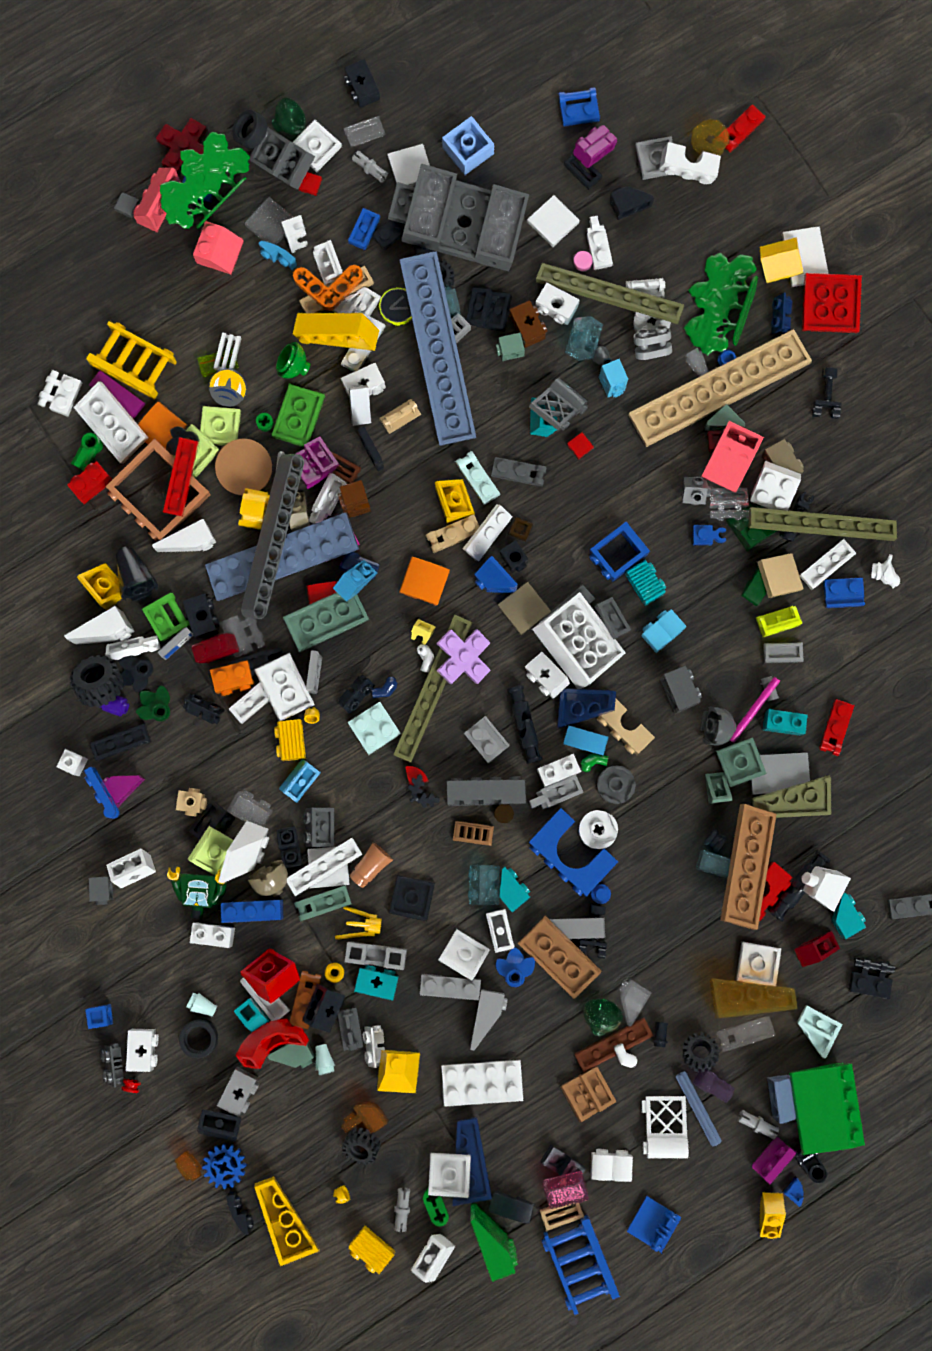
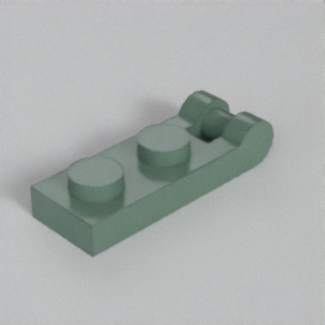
M345 885L295 902L294 904L299 910L300 916L298 917L301 922L352 904ZM310 904L312 908V911L309 913H307L305 905Z

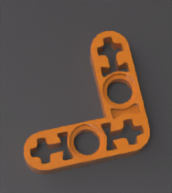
M351 265L329 288L303 267L297 268L294 271L293 278L296 285L323 309L331 311L362 281L363 272L359 266ZM351 272H353V273H356V272H357V273H358V277H355V276L352 277V276H351ZM300 274L303 276L305 274V278L308 281V284H306V281H304L303 279L299 280L298 275ZM345 284L347 289L344 292L337 291V286ZM313 285L321 287L318 293H312L310 288ZM327 298V299L330 300V299L332 298V302H333V303H332V304H330V303H327V304H326V300H325V299Z

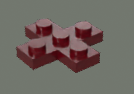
M190 118L182 132L165 124L156 137L158 143L170 149L161 162L162 165L166 168H174L177 174H179L183 165L180 151L193 149L195 152L203 154L204 146L199 142L205 135L207 127Z

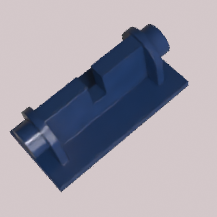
M782 293L773 300L772 334L781 331V334H785L791 330V317H787L785 314H791L792 300L790 296H786V293Z

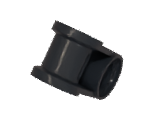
M801 1149L794 1151L796 1153L794 1157L803 1168L807 1177L815 1183H823L827 1178V1171L820 1161L818 1154L802 1155ZM820 1168V1176L813 1178V1169Z

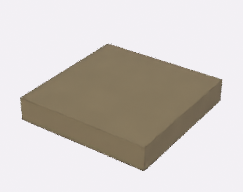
M528 582L498 604V607L520 635L524 634L551 612Z

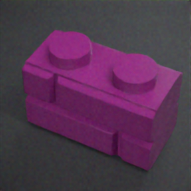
M604 125L598 129L594 127L587 137H580L576 141V147L573 152L574 156L581 160V163L586 168H589L614 149L617 138Z

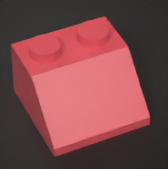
M205 221L193 256L197 264L232 274L244 240L223 226Z

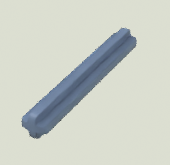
M685 1071L680 1072L676 1075V1079L711 1146L719 1145L722 1140L690 1078Z

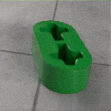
M428 1188L424 1192L423 1201L430 1219L434 1225L444 1226L449 1218L442 1196H437L435 1198L436 1205H433L432 1200H427L429 1197ZM437 1208L441 1214H445L443 1221L434 1218L437 1216Z

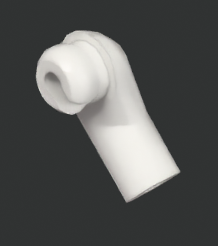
M623 1044L614 1046L621 1065L630 1068L636 1066V1056L626 1053Z

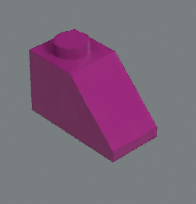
M139 775L111 776L110 778H105L103 782L115 804L119 807L145 779Z

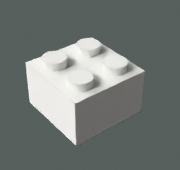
M765 461L751 493L750 502L769 509L788 511L800 484L801 474Z

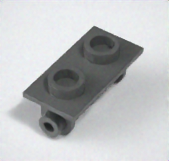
M357 1008L339 1011L338 1019L344 1051L363 1047Z

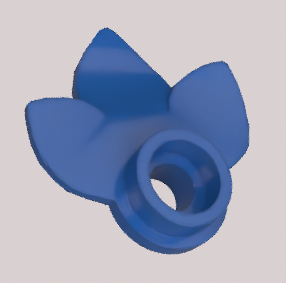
M516 947L511 949L506 960H496L498 973L505 977L507 984L511 987L521 986L525 981V977L531 975L535 967L534 957L524 959V956ZM514 973L518 974L519 979L517 981H514L512 979V975Z

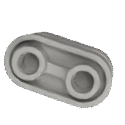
M663 325L651 330H638L634 334V344L639 346L635 349L636 359L647 360L671 354L672 343L667 342L671 339V330Z

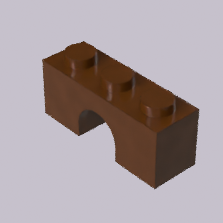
M362 480L339 487L341 493H338L343 512L348 513L349 518L371 512Z

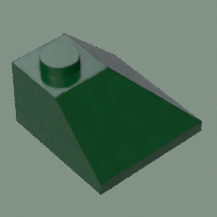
M753 502L726 520V523L746 551H749L777 532V530L749 528L748 510L751 507L763 508L761 505Z

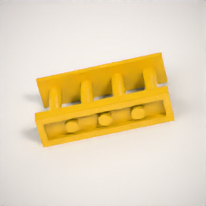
M109 321L107 325L113 331L100 354L95 356L89 353L86 360L91 366L155 400L158 392L154 388V384L168 361L176 365L177 361L173 356L174 353L166 348L162 350L128 332L118 322L114 324ZM119 335L129 341L117 361L110 364L106 362V357ZM135 344L145 348L133 370L129 371V373L123 371L122 366ZM151 353H154L161 358L149 379L143 382L138 379V375Z

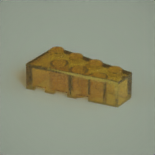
M716 978L710 979L716 1019L798 1009L795 989Z

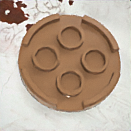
M237 439L229 442L220 450L216 458L215 471L219 482L226 490L243 496L245 488L261 491L266 487L272 474V461L267 450L258 442L250 439Z

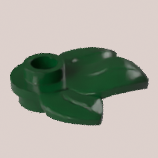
M159 686L156 693L150 691L140 692V700L143 706L137 709L136 713L141 719H155L161 722L169 718L170 708L168 704L170 702V694L165 687ZM159 709H164V714L158 715Z

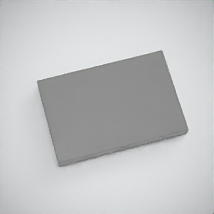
M808 753L760 755L767 774L751 780L752 795L767 794L810 781Z

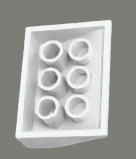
M580 592L532 629L577 689H582L591 684L625 654V651L616 639L613 640L604 623Z

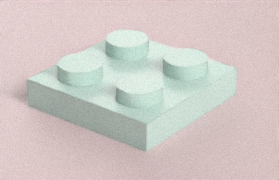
M380 702L348 722L368 755L401 734Z

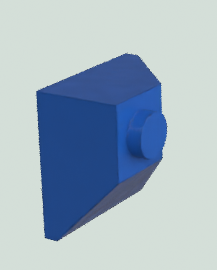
M493 556L475 573L476 580L474 582L481 590L484 588L487 592L514 593L517 590L518 584Z

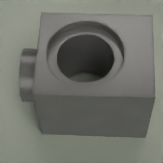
M110 877L89 878V902L96 901V905L108 904V900H113V883Z

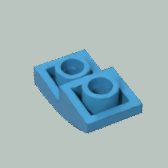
M259 242L260 253L266 260L270 259L272 262H275L278 259L284 267L288 266L291 270L297 266L295 257L286 250L269 242Z
M568 726L564 744L604 755L608 736Z

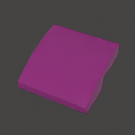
M321 437L306 443L304 449L296 453L300 454L304 459L301 480L307 489L322 481L339 466V463Z

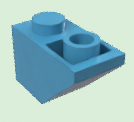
M363 560L344 573L333 589L347 602L357 595L377 572L370 564Z

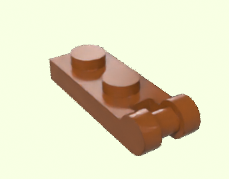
M303 970L290 1023L292 1026L309 1029V1025L304 1023L302 1019L316 985L321 982L322 975L308 974V971ZM306 982L313 983V987H305Z

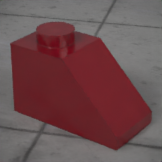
M829 931L801 944L794 950L802 967L823 961L838 951L840 947L833 932Z

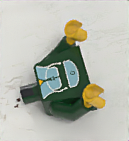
M169 867L167 876L171 879L172 887L178 900L182 902L183 906H192L191 918L202 919L203 908H212L213 905L218 904L226 892L227 882H218L220 870H218L216 876L181 874L179 876L180 867L176 868V873L171 872Z

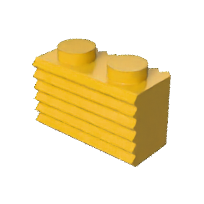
M302 720L278 721V726L274 727L275 737L279 738L280 744L276 746L277 757H281L282 761L306 759Z
M365 1225L348 1247L351 1256L356 1260L362 1259L366 1263L365 1267L372 1273L376 1271L380 1274L395 1255V1250Z

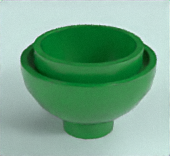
M296 342L284 347L276 363L278 376L285 379L294 378L299 374L305 376L310 368V362L306 361L304 349Z

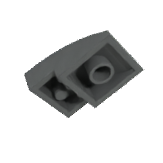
M267 127L265 138L261 144L254 148L249 160L298 190L315 156Z

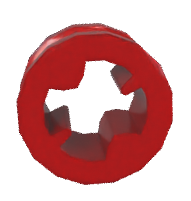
M123 1079L124 1086L121 1087V1090L139 1093L138 1086L141 1085L140 1081Z

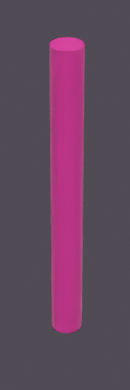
M773 677L738 724L730 741L735 743L779 684L780 680Z

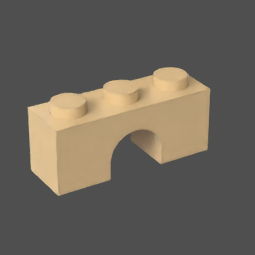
M616 699L615 711L600 715L597 720L602 726L605 727L607 725L612 730L610 733L616 740L619 741L621 739L626 744L624 747L630 754L635 753L638 755L655 737L642 724L635 730L629 731L624 729L621 725V717L627 709Z

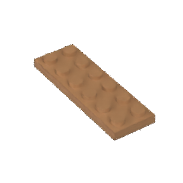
M740 804L721 921L758 930L777 814L750 805Z

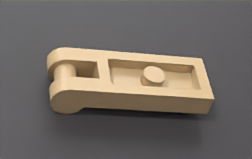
M472 515L439 530L432 531L426 534V538L431 542V549L435 553L471 538L479 528V524L475 515ZM442 536L444 542L439 543L437 538Z

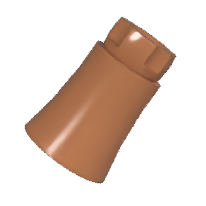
M372 843L367 853L354 868L355 870L350 874V877L356 884L364 888L393 859L380 846Z

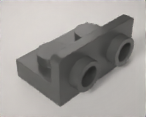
M306 808L303 815L305 823L303 841L305 846L334 847V808Z

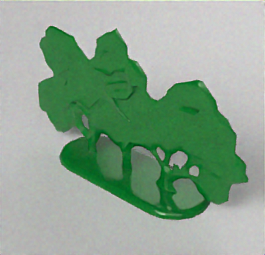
M216 132L210 133L203 142V154H199L193 149L180 151L181 160L183 161L181 172L186 177V181L184 183L169 181L160 185V194L162 196L161 208L167 213L166 220L168 223H177L182 228H190L194 222L193 215L202 213L204 214V219L196 227L199 229L247 179V177H244L236 184L234 182V175L249 171L248 160L250 156L242 148L229 150L225 135L217 134ZM226 171L230 173L229 177L225 174ZM223 182L233 187L224 198L219 194V189ZM208 194H213L220 201L212 210L206 209L203 204L204 197ZM188 204H196L200 207V209H198L197 207L195 208V210L188 208ZM191 211L192 214L188 215L186 212Z
M722 253L708 257L705 272L709 280L707 282H697L688 289L690 294L696 298L695 303L697 307L704 308V314L692 318L684 326L687 335L690 336L693 345L700 347L701 352L707 356L713 351L722 352L727 349L728 340L725 335L730 330H735L733 345L736 346L739 342L758 283L757 275L753 277L750 287L745 282L747 277L754 274L757 270L751 256L740 254L730 263ZM736 282H742V286L738 285ZM748 291L744 304H738V292ZM733 308L741 310L737 323H731L728 319V313ZM722 325H727V326H728L727 328H726V327L724 328V331H721V332H717V331H716L717 327H719V326H722ZM724 334L722 338H719L718 335Z

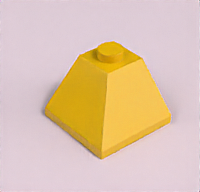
M381 1050L377 1091L416 1093L420 1053Z

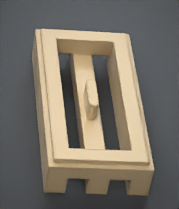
M577 1197L540 1210L546 1231L584 1218ZM576 1204V1206L551 1214L549 1216L545 1215L547 1213L567 1207L569 1205ZM578 1210L579 1214L548 1224L549 1220Z

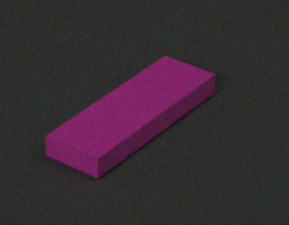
M101 370L89 383V386L93 388L98 381L102 382L133 419L145 406L143 401Z

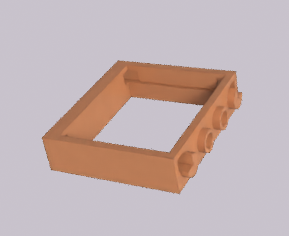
M154 439L106 488L109 490L107 494L114 501L118 499L123 504L121 508L128 515L132 512L137 517L135 521L142 528L146 526L150 530L148 534L157 541L158 539L162 540L170 536L210 496V493L192 476L190 486L198 495L185 507L183 517L176 516L161 532L154 527L116 489L153 451H156L173 468L175 458Z

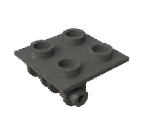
M118 1043L110 1044V1046L103 1045V1050H100L101 1061L105 1062V1070L102 1071L103 1080L107 1082V1085L116 1087V1084L123 1083L122 1079H124L123 1069L114 1070L115 1068L123 1067V1065L114 1066V1062H120L122 1059L113 1060V1058L122 1057L121 1047L118 1046Z

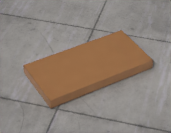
M546 916L518 942L574 999L602 972Z

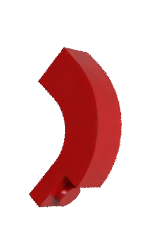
M288 1019L270 1021L253 1031L243 1041L236 1057L244 1067L261 1069L265 1058L274 1048L283 1044L306 1046L309 1038L301 1027L292 1026Z

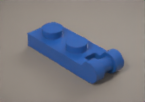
M89 767L84 770L87 775L85 776L86 782L90 787L93 786L96 791L94 793L96 800L102 803L105 808L104 816L112 819L117 818L120 811L96 768Z

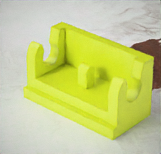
M796 606L756 617L762 638L798 627L802 624Z

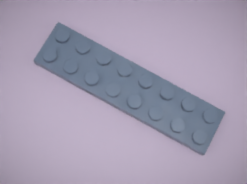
M345 512L286 534L275 580L358 550L359 547L348 514ZM257 546L205 565L217 601L246 591Z

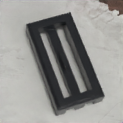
M573 153L563 165L590 190L598 180L602 179V175L593 166H590L587 169L595 176L593 178L574 159L576 157ZM574 166H575L590 182H588V181L574 168Z

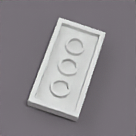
M98 381L74 406V409L120 463L124 464L148 439V436L102 382Z
M520 1060L442 1065L444 1106L523 1101Z

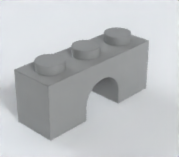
M349 941L347 942L345 962L404 970L407 949Z
M422 974L420 995L479 1000L481 979L474 978L471 981L467 977L458 978Z

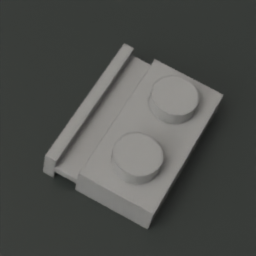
M486 716L464 733L487 763H490L510 746Z

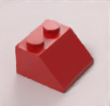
M270 948L240 971L257 995L271 1004L300 981L295 962Z

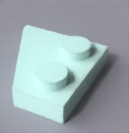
M805 1005L797 1021V1024L821 1057L826 1059L843 1024Z

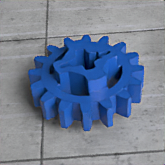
M226 1143L222 1145V1148L216 1145L214 1147L215 1152L210 1150L208 1152L210 1157L206 1156L204 1158V1161L207 1162V1164L202 1166V1169L207 1170L204 1177L210 1176L211 1179L208 1183L216 1182L215 1188L222 1184L223 1189H226L228 1184L234 1187V1180L239 1183L242 1180L239 1175L244 1176L246 1173L242 1170V1168L247 1166V1163L242 1162L245 1155H239L240 1148L236 1151L233 1150V1144L229 1148H227ZM220 1153H225L224 1157L222 1158L215 1157ZM232 1157L236 1159L237 1164L234 1163ZM223 1162L227 1163L226 1166L228 1168L226 1170H223V1165H221ZM228 1174L233 1175V1174H234L233 1177H231V1178H229V1179H224V1177H225L226 1175H228Z

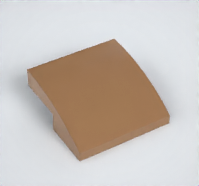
M597 1066L560 1086L579 1122H583L616 1102Z

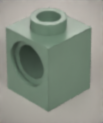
M521 333L498 338L496 351L498 356L501 355L502 361L524 357L525 349Z

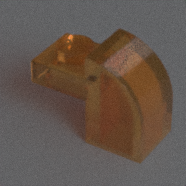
M360 1102L354 1106L357 1114L352 1112L343 1119L345 1122L341 1127L347 1133L363 1122L371 1134L385 1126L389 1120L382 1109L375 1103Z

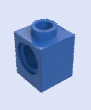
M111 1004L86 1009L88 1029L113 1024Z

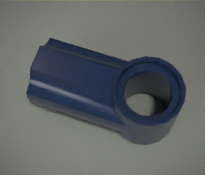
M350 552L343 555L339 569L347 572L365 560L378 572L380 565L362 558L361 555L355 552Z

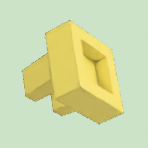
M418 619L412 628L411 639L415 640L418 635L422 636V644L425 645L433 634L435 626Z

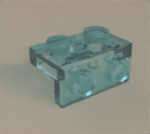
M470 865L468 873L470 880L468 891L469 904L499 905L500 866Z

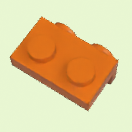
M248 661L210 670L215 692L221 694V696L230 695L233 690L237 689L246 691L251 689L252 685H255Z

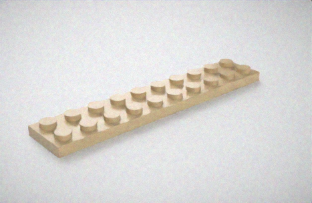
M793 329L635 409L628 416L647 447L720 410L726 404L730 405L805 367L812 360Z

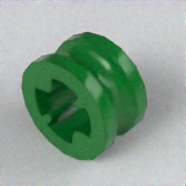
M261 413L256 418V424L261 431L265 432L273 428L274 421L268 413ZM264 418H267L269 423L263 426L260 421H264Z

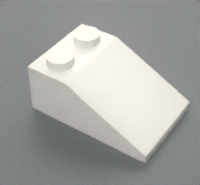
M114 606L64 636L67 640L77 645L124 641L130 638L131 633L135 631L124 612Z
M246 821L227 850L218 882L224 883L254 870L257 863L261 864L265 854L262 850L266 848L269 837H266L269 829Z

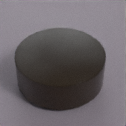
M507 804L499 805L495 810V818L502 824L509 823L514 817L512 807Z

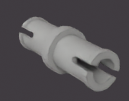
M357 151L358 157L354 155L352 161L361 166L365 173H370L379 182H383L382 176L386 178L388 173L376 165V161L370 160L360 151Z
M745 1110L740 1112L739 1115L743 1117H738V1122L753 1128L754 1132H760L773 1140L777 1137L775 1132H779L778 1127L765 1122L760 1116L757 1118L745 1112Z
M398 1188L397 1206L394 1207V1212H396L394 1230L400 1232V1228L402 1232L407 1231V1216L410 1213V1207H408L410 1189L404 1188V1191L402 1190L403 1188Z

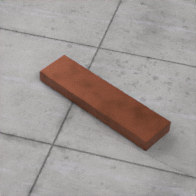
M642 1018L574 1054L583 1072L616 1056L614 1046L623 1044L625 1050H628L653 1037V1034L645 1018Z

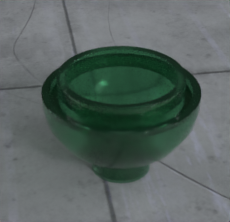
M283 98L276 105L275 118L272 119V124L278 132L283 131L290 135H298L306 128V118L297 102L290 98Z
M593 999L585 1004L583 1015L593 1034L602 1036L607 1032L617 1029L623 1019L622 1011L613 1002L606 999Z

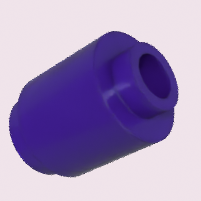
M116 696V700L108 702V705H101L100 708L103 711L119 717L126 714L129 709L127 699L121 696Z

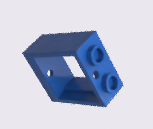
M625 522L592 547L589 551V558L595 565L598 564L601 567L602 575L607 580L610 579L613 582L645 558L650 550L629 524ZM619 534H622L638 555L614 572L598 550Z

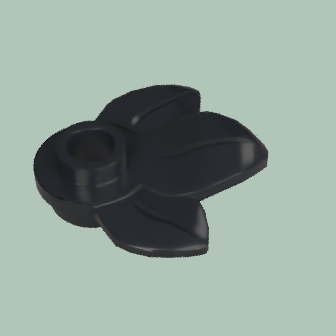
M174 427L170 430L173 438L168 441L166 450L171 455H176L179 437L189 438L198 442L199 437L192 431H186L183 427Z
M134 656L121 658L118 662L125 669L121 674L124 681L123 685H133L135 692L142 691L148 684V677L153 673L152 663L145 659L138 660ZM143 666H146L147 671L144 673L141 672V668Z

